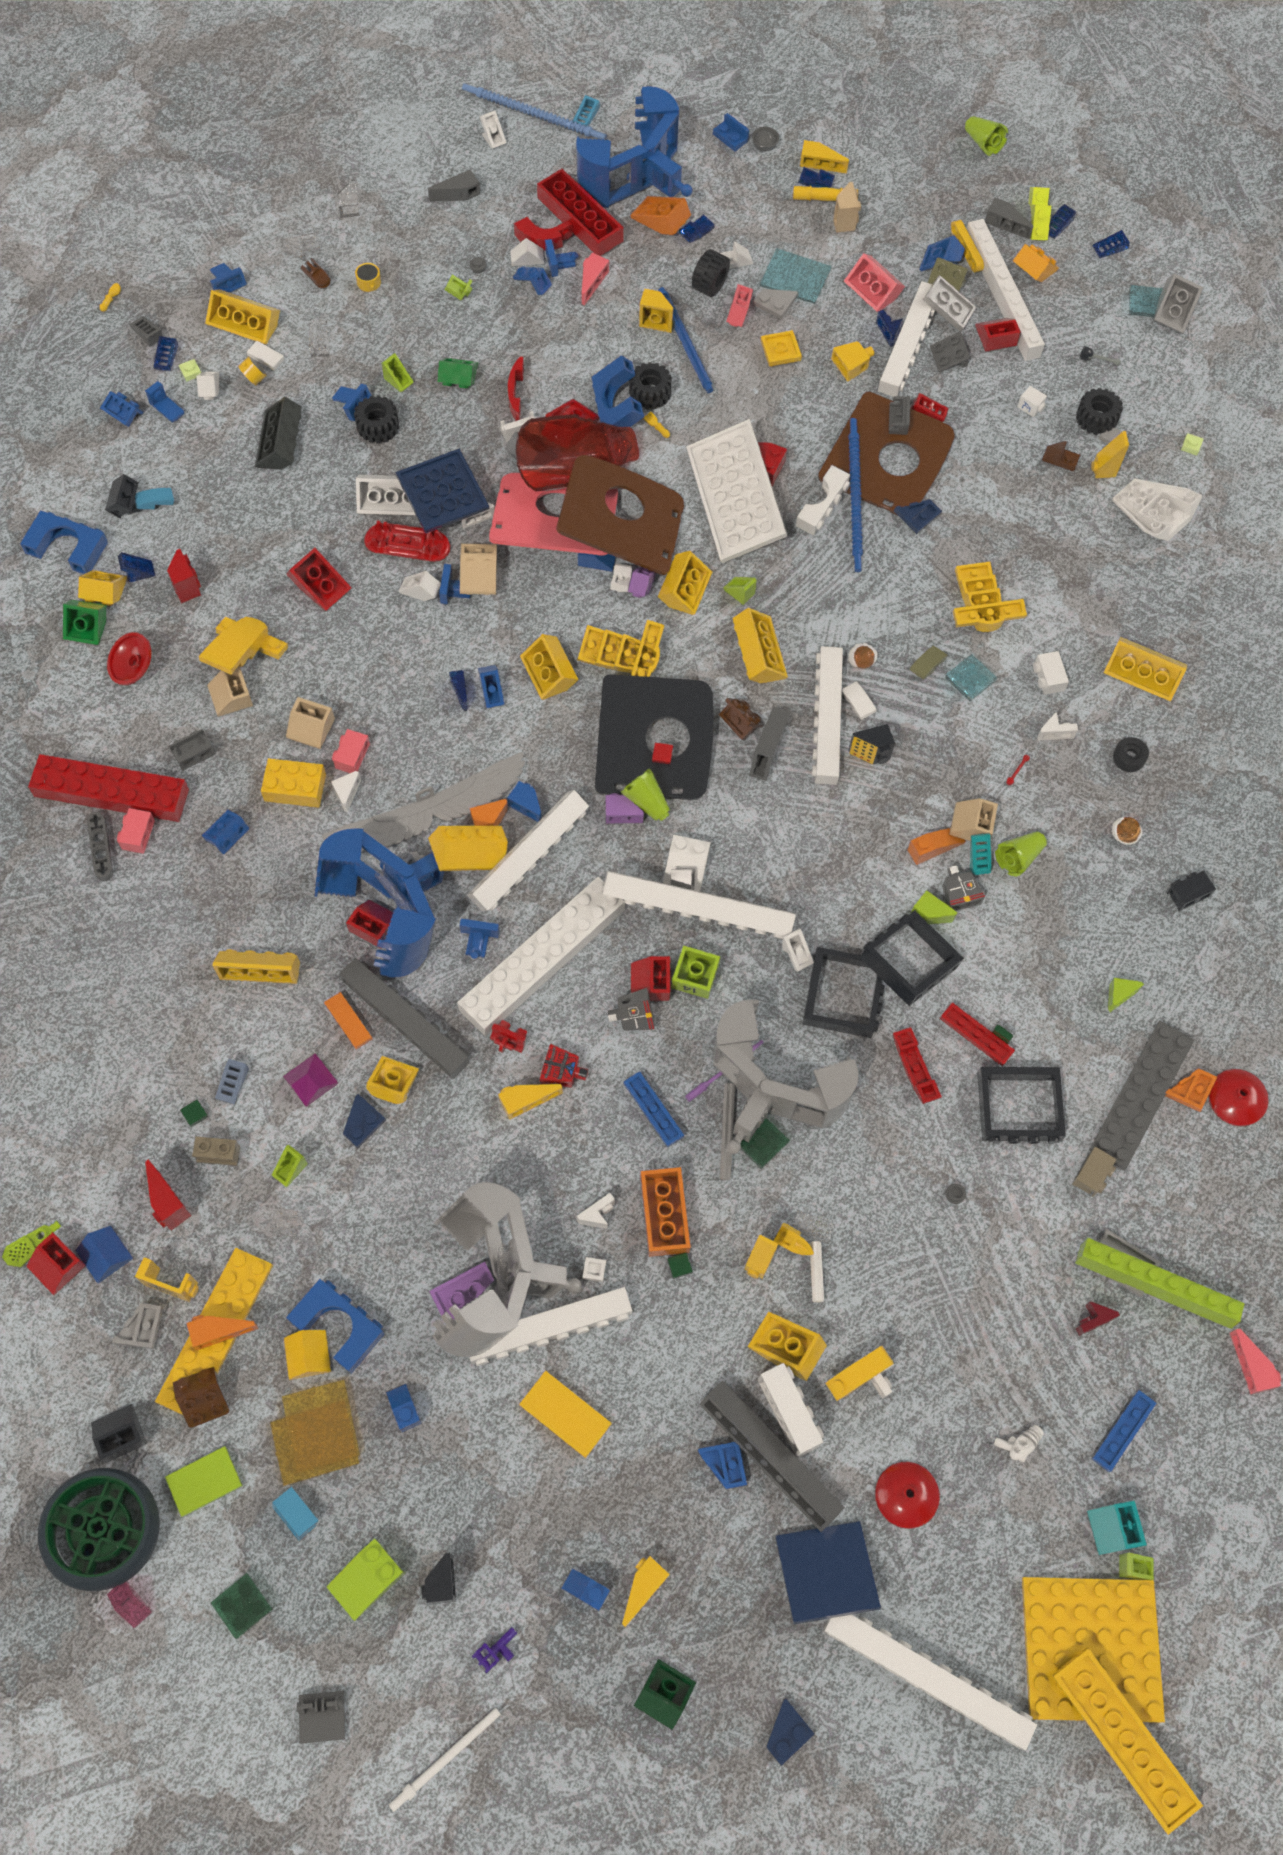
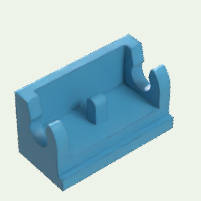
M292 1487L272 1502V1508L298 1541L316 1527L315 1524L318 1523V1519Z

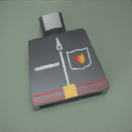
M958 866L948 868L949 877L945 878L942 884L945 904L955 911L981 905L985 895L972 873L965 872L961 874Z
M647 988L620 996L617 999L618 1009L608 1010L609 1022L621 1020L622 1028L625 1031L655 1029L654 1016Z

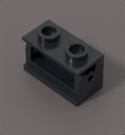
M125 474L115 479L111 485L105 511L118 518H121L127 512L130 513L139 482Z
M1205 871L1193 872L1186 877L1187 879L1182 881L1178 879L1171 883V888L1167 894H1170L1178 911L1211 897L1215 892L1216 888Z

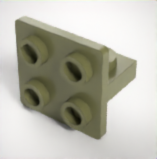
M938 257L928 283L933 284L940 275L959 292L965 285L966 280L964 278L968 269Z

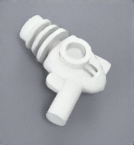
M1034 1425L1018 1436L1017 1439L1012 1436L1006 1441L997 1437L994 1445L1010 1451L1011 1459L1025 1462L1027 1456L1037 1447L1044 1432L1039 1426Z

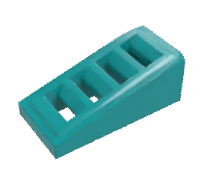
M989 833L971 835L970 870L973 875L991 873V841ZM976 842H985V844L976 845Z

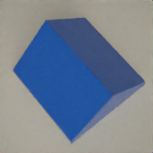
M111 1226L88 1233L75 1250L98 1284L133 1259Z

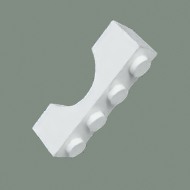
M832 465L824 476L822 488L827 494L826 499L818 504H805L797 516L796 527L813 536L817 530L820 531L824 525L825 518H829L832 514L833 506L835 504L838 505L843 491L846 492L848 490L850 474Z

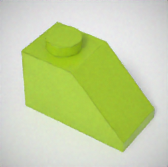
M927 890L911 911V913L916 911L929 925L952 923L958 913Z

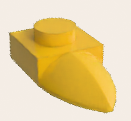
M783 1222L773 1241L796 1254H814L810 1244L800 1236L801 1232Z

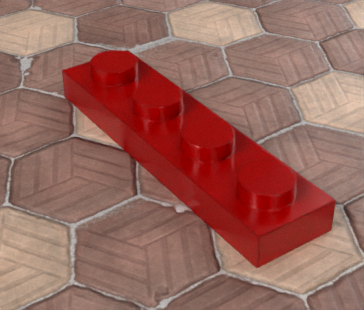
M953 1002L940 1017V1020L1002 1067L1015 1052V1049Z

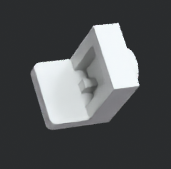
M615 564L611 590L628 592L632 576V566Z

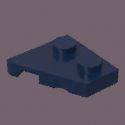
M931 499L920 503H910L909 506H897L894 512L918 534L936 519L942 510Z
M357 1094L345 1125L343 1136L358 1149L386 1121V1118L361 1095Z
M786 1698L782 1701L771 1735L766 1744V1748L780 1766L814 1735V1732Z

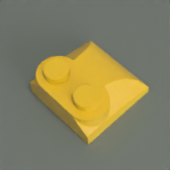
M382 1056L366 1083V1089L376 1098L394 1104L404 1103L419 1068Z

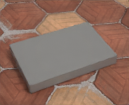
M940 275L923 298L928 305L958 331L963 330L977 308Z
M1108 1229L1104 1231L1099 1240L1104 1245L1157 1267L1161 1263ZM1115 1281L1139 1297H1142L1144 1291Z

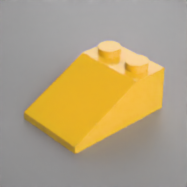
M769 1311L748 1345L749 1349L778 1366L784 1363L786 1367L789 1366L793 1375L804 1381L808 1380L827 1347L820 1334Z

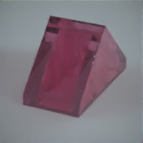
M128 1581L114 1587L107 1594L114 1610L133 1628H136L152 1613L151 1609Z

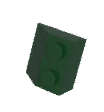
M658 1659L633 1706L673 1730L697 1682Z

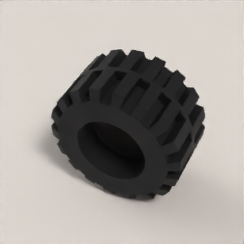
M708 249L701 256L692 276L693 289L709 297L715 296L727 278L730 259L712 249Z
M648 362V364L642 363L641 366L637 365L634 370L635 376L629 380L630 397L640 402L642 407L648 410L649 408L656 409V407H662L671 397L672 377L669 374V370H665L663 365L659 366V363L652 364V362ZM645 385H655V387H647Z
M1102 388L1097 390L1091 389L1090 392L1087 391L1082 396L1076 412V420H1078L1077 423L1081 425L1083 430H1087V433L1092 432L1093 435L1105 433L1106 429L1109 432L1112 430V427L1115 428L1123 410V403L1119 400L1120 397L1118 395L1115 396L1113 391L1109 392V389L1102 390Z
M379 395L377 397L370 396L368 399L364 398L363 402L360 401L358 406L355 407L354 418L357 432L360 437L363 436L365 441L369 440L370 443L387 442V439L391 440L393 435L397 434L399 429L397 409L387 397L381 398ZM374 418H382L379 421H371Z

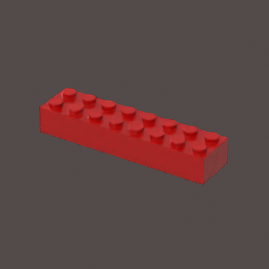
M42 754L38 756L28 785L33 796L37 798L127 813L128 809L131 808L151 812L153 818L174 822L180 821L189 792L185 779Z

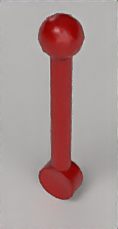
M1026 754L1023 756L1022 762L1015 770L1013 775L1007 778V785H1012L1014 783V778L1019 773L1025 762L1030 760L1029 755Z

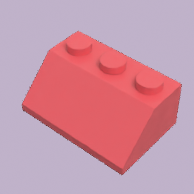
M863 253L844 280L849 287L877 312L894 302L905 288L875 258Z

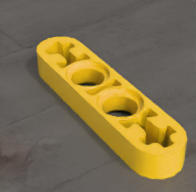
M962 220L951 222V232L965 248L963 255L974 273L983 271V259Z

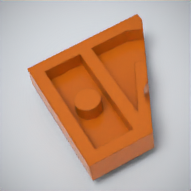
M1198 1068L1189 1077L1182 1079L1176 1086L1171 1089L1169 1088L1165 1096L1201 1112L1217 1076Z

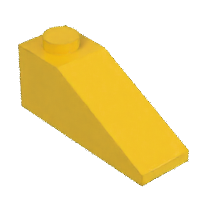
M804 140L800 167L847 174L848 158L820 142Z
M1122 431L1097 453L1095 460L1091 464L1095 478L1117 476L1129 447L1126 431Z
M561 1084L515 1085L503 1088L498 1097L509 1120L563 1094Z
M759 1235L744 1268L749 1276L758 1279V1277L763 1279L774 1257L778 1243Z
M880 1346L825 1383L836 1401L863 1386L894 1363L884 1347Z
M651 1556L647 1560L643 1557L635 1566L638 1571L634 1576L622 1622L624 1627L629 1624L670 1575Z

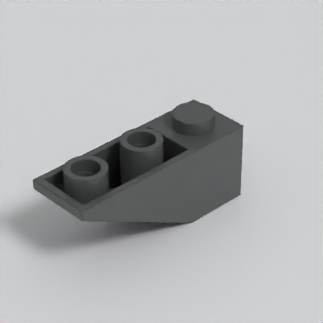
M471 170L428 187L429 201H465L480 195V182Z
M994 198L987 211L985 223L1030 239L1033 225L1009 202Z

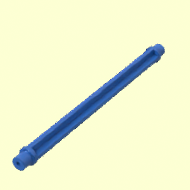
M664 287L659 288L658 291L664 295L673 307L672 324L698 375L702 387L707 393L713 392L712 382L704 369L669 293Z

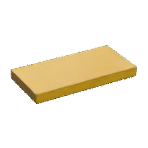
M546 1370L519 1404V1406L585 1459L612 1425L610 1421Z

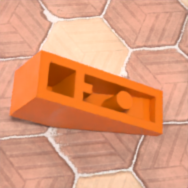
M950 828L926 833L911 840L907 850L915 864L918 865L965 844L966 841L949 835Z
M204 1315L195 1316L191 1319L192 1321L186 1323L192 1346L197 1351L258 1329L254 1321L214 1316L204 1317Z

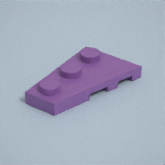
M483 1262L429 1292L441 1316L447 1312L454 1320V1316L449 1311V1308L455 1304L459 1309H462L467 1303L478 1298L494 1279L486 1263Z

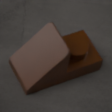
M1067 441L1048 445L1042 461L1074 472L1080 454L1066 450Z

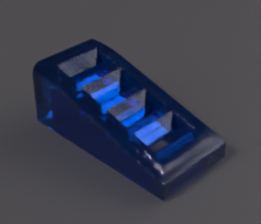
M1063 204L1050 219L1048 235L1055 239L1074 221L1076 211Z
M1120 230L1093 244L1092 247L1101 259L1128 249L1130 242L1123 230Z
M159 336L153 365L154 369L171 371L178 348L176 338ZM159 363H167V366L159 365Z
M450 671V682L463 711H467L464 671Z

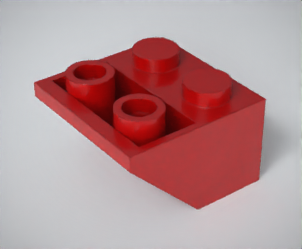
M1002 318L975 324L985 352L1017 346L1021 332L1016 319Z
M177 549L167 572L182 604L201 596L199 591L201 584L187 554L183 555L181 549Z
M367 900L355 908L346 925L349 932L377 946L378 939H386L393 912L371 900Z
M650 956L632 962L631 993L647 988L650 1001H669L670 956Z
M53 1232L36 1247L26 1265L53 1295L58 1293L86 1266Z

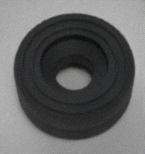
M1135 737L1122 739L1113 752L1115 765L1125 772L1140 770L1149 757L1147 745ZM1132 751L1136 757L1129 758L1126 752Z

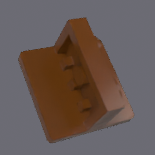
M726 698L727 706L718 714L741 740H745L756 727L762 728L764 726L761 722L762 718L757 713H753L749 709L750 705L743 699Z

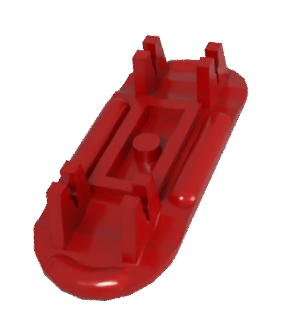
M377 521L376 525L372 526L364 536L365 547L377 554L438 562L445 559L450 552L448 538L437 529L425 534L423 528Z

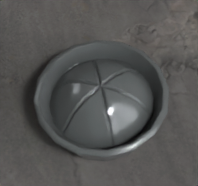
M767 126L757 128L752 134L754 146L764 152L773 150L780 138L779 133L775 129Z

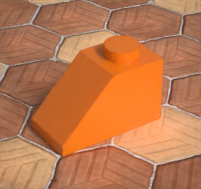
M506 799L470 808L474 826H498L508 811Z

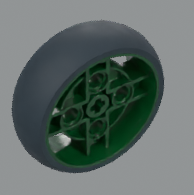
M96 1468L71 1477L51 1495L40 1517L38 1545L46 1567L60 1582L82 1591L108 1590L127 1582L145 1566L157 1544L160 1518L156 1501L149 1488L140 1479L119 1469ZM105 1485L101 1495L87 1498L75 1508L68 1506L80 1493L92 1487ZM128 1492L135 1497L140 1505L143 1517L142 1531L133 1529L131 1513L124 1504ZM109 1502H113V1509L110 1512H104V1506ZM82 1516L84 1519L82 1525L74 1527L76 1518ZM57 1526L66 1529V1541L69 1549L74 1554L69 1566L62 1560L57 1549ZM96 1526L103 1527V1530L96 1532L94 1529ZM124 1531V1538L121 1541H115L116 1533ZM94 1545L93 1554L85 1556L86 1548ZM123 1550L132 1552L123 1563L114 1569L100 1574H93L98 1563L115 1558Z

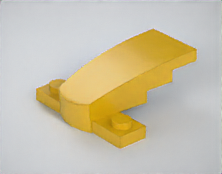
M990 562L955 567L959 589L965 607L953 609L956 628L974 625L977 631L992 632L999 629L1004 621L1026 618L1027 612L1024 599L1001 601L1000 588H997L996 577L992 573Z
M225 616L215 628L216 633L219 635L199 655V661L232 675L238 666L243 667L248 658L252 660L257 651L279 660L288 649V643L268 635L267 625L258 619L244 617L235 621Z
M647 620L641 641L626 634L621 635L607 629L602 630L587 625L577 660L611 670L631 673V676L650 677L656 670L659 662V643L664 625Z

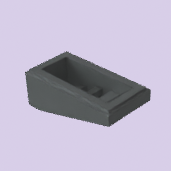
M144 316L129 324L150 347L164 338L162 331Z

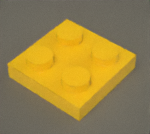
M793 330L761 336L760 341L769 367L801 361L802 355Z

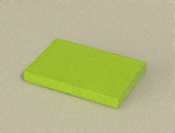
M226 1446L165 1476L181 1517H185L243 1487Z

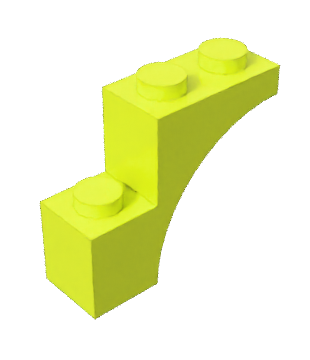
M1030 187L1028 204L1031 209V224L1033 225L1031 240H1048L1051 206L1048 205L1050 188Z

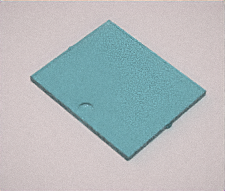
M776 248L760 282V286L772 290L797 291V299L815 304L832 266Z

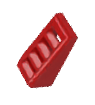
M921 393L917 395L911 409L941 422H944L949 410L948 407Z

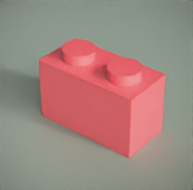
M347 729L345 735H342L340 738V746L338 750L334 751L332 761L334 762L335 769L348 773L358 772L370 745L368 735Z
M128 809L127 814L123 817L122 830L117 835V842L122 850L144 854L155 822L151 812Z

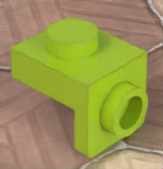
M452 274L444 290L462 300L464 296L468 297L470 294L472 280L469 279L465 283Z

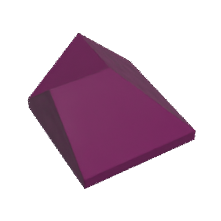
M316 1053L283 1076L305 1107L338 1084Z

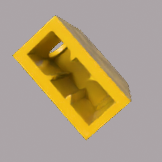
M856 341L834 347L831 359L848 382L868 369L870 357L874 356V350L871 346L864 349Z

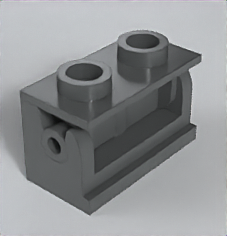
M203 729L194 731L189 736L176 740L173 744L169 745L182 771L216 755Z

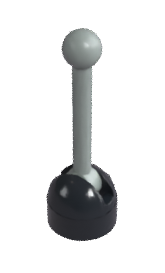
M1087 346L1083 347L1080 354V360L1084 361L1097 358L1112 362L1115 365H1120L1121 363L1120 359L1096 355Z

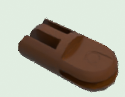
M310 258L312 264L309 261L305 262L309 271L303 265L300 267L301 270L320 289L327 288L331 283L329 275L313 258Z

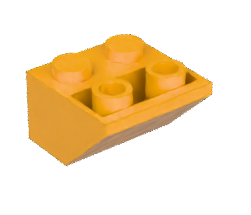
M1024 244L1013 262L1039 282H1043L1059 269L1055 259L1045 255V251L1033 244L1031 246Z

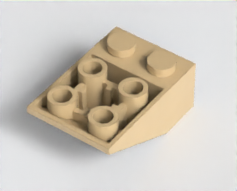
M461 544L460 594L496 595L497 545Z

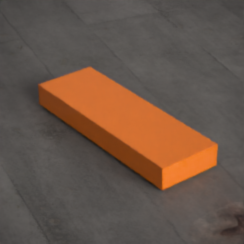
M341 992L324 1002L356 1050L372 1040V1036Z

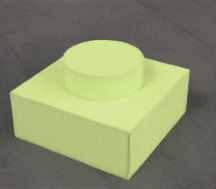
M195 359L179 365L186 382L197 378L196 376L201 373Z
M1187 433L1181 450L1197 456L1203 438Z

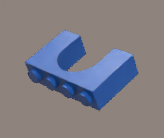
M622 355L592 376V387L595 393L601 430L612 438H615L644 418L641 403L632 397L613 407V398L617 390L635 376L633 362Z
M40 510L20 543L25 554L41 559L51 542L62 536L75 537L78 539V544L68 562L73 571L85 574L93 569L108 541L104 532L100 529H93L83 523L78 524L66 517L61 518L52 512L47 513Z
M319 1279L286 1318L297 1329L309 1330L318 1318L326 1312L338 1310L348 1314L352 1320V1333L333 1358L352 1374L385 1335L381 1330L383 1326L375 1319L370 1321L366 1317L368 1313L360 1306H357V1308L350 1304L352 1300L344 1293L339 1295L334 1291L336 1286L329 1280L324 1282Z

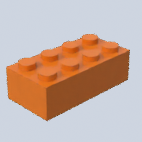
M681 1167L641 1171L640 1181L649 1257L689 1253L690 1239Z

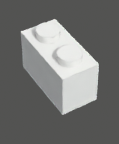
M1059 651L1037 655L1033 663V669L1038 675V684L1042 688L1044 695L1065 691L1069 681Z

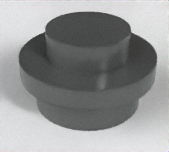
M480 257L473 258L470 261V268L474 273H482L486 268V262Z
M951 1184L946 1189L945 1195L950 1203L960 1204L966 1198V1191L959 1184Z

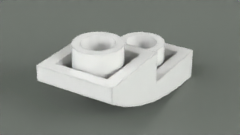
M857 681L841 689L842 695L851 704L852 710L861 720L877 712L874 704Z

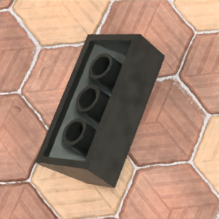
M283 397L265 410L255 467L282 470L293 463L302 406L287 397Z

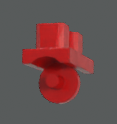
M501 1020L499 1024L494 1023L490 1039L499 1045L498 1051L503 1053L505 1049L522 1053L527 1031L518 1028L516 1032L510 1030L511 1025L509 1022Z

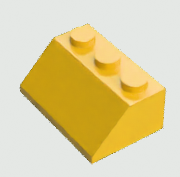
M691 551L675 554L658 598L669 608L695 615L712 571Z
M542 634L520 655L541 700L567 691L579 680L557 636Z

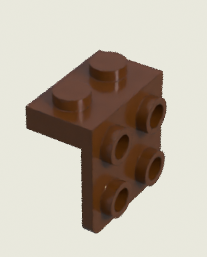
M214 1366L173 1382L175 1400L188 1427L194 1428L229 1413V1406L219 1387L217 1372Z

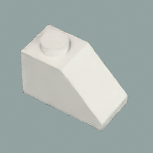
M201 372L196 376L199 397H204V400H213L214 397L219 395V372Z
M427 571L405 577L399 592L422 601H427L438 596L441 583Z

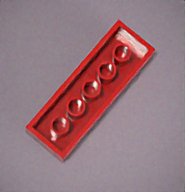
M563 168L537 183V198L562 223L570 220L573 224V233L593 253L601 256L623 242L624 227Z

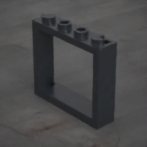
M916 911L909 915L905 914L901 917L898 924L893 923L889 926L886 933L881 932L874 939V942L869 941L863 947L864 952L860 956V959L909 1007L955 971L964 960V957ZM907 926L911 927L947 962L915 988L876 951Z
M817 947L802 1025L872 1038L873 1033L877 1032L879 1026L876 1016L881 1012L882 1003H879V997H883L885 985H882V979L876 975L868 1025L814 1015L813 1010L823 959L870 968L860 959L861 955Z
M980 1067L977 1077L982 1141L993 1142V1144L1000 1143V1141H1008L1009 1144H1018L1020 1141L1038 1144L1040 1141H1048V1144L1060 1143L1066 1137L1060 1067ZM988 1080L1052 1081L1056 1130H991Z

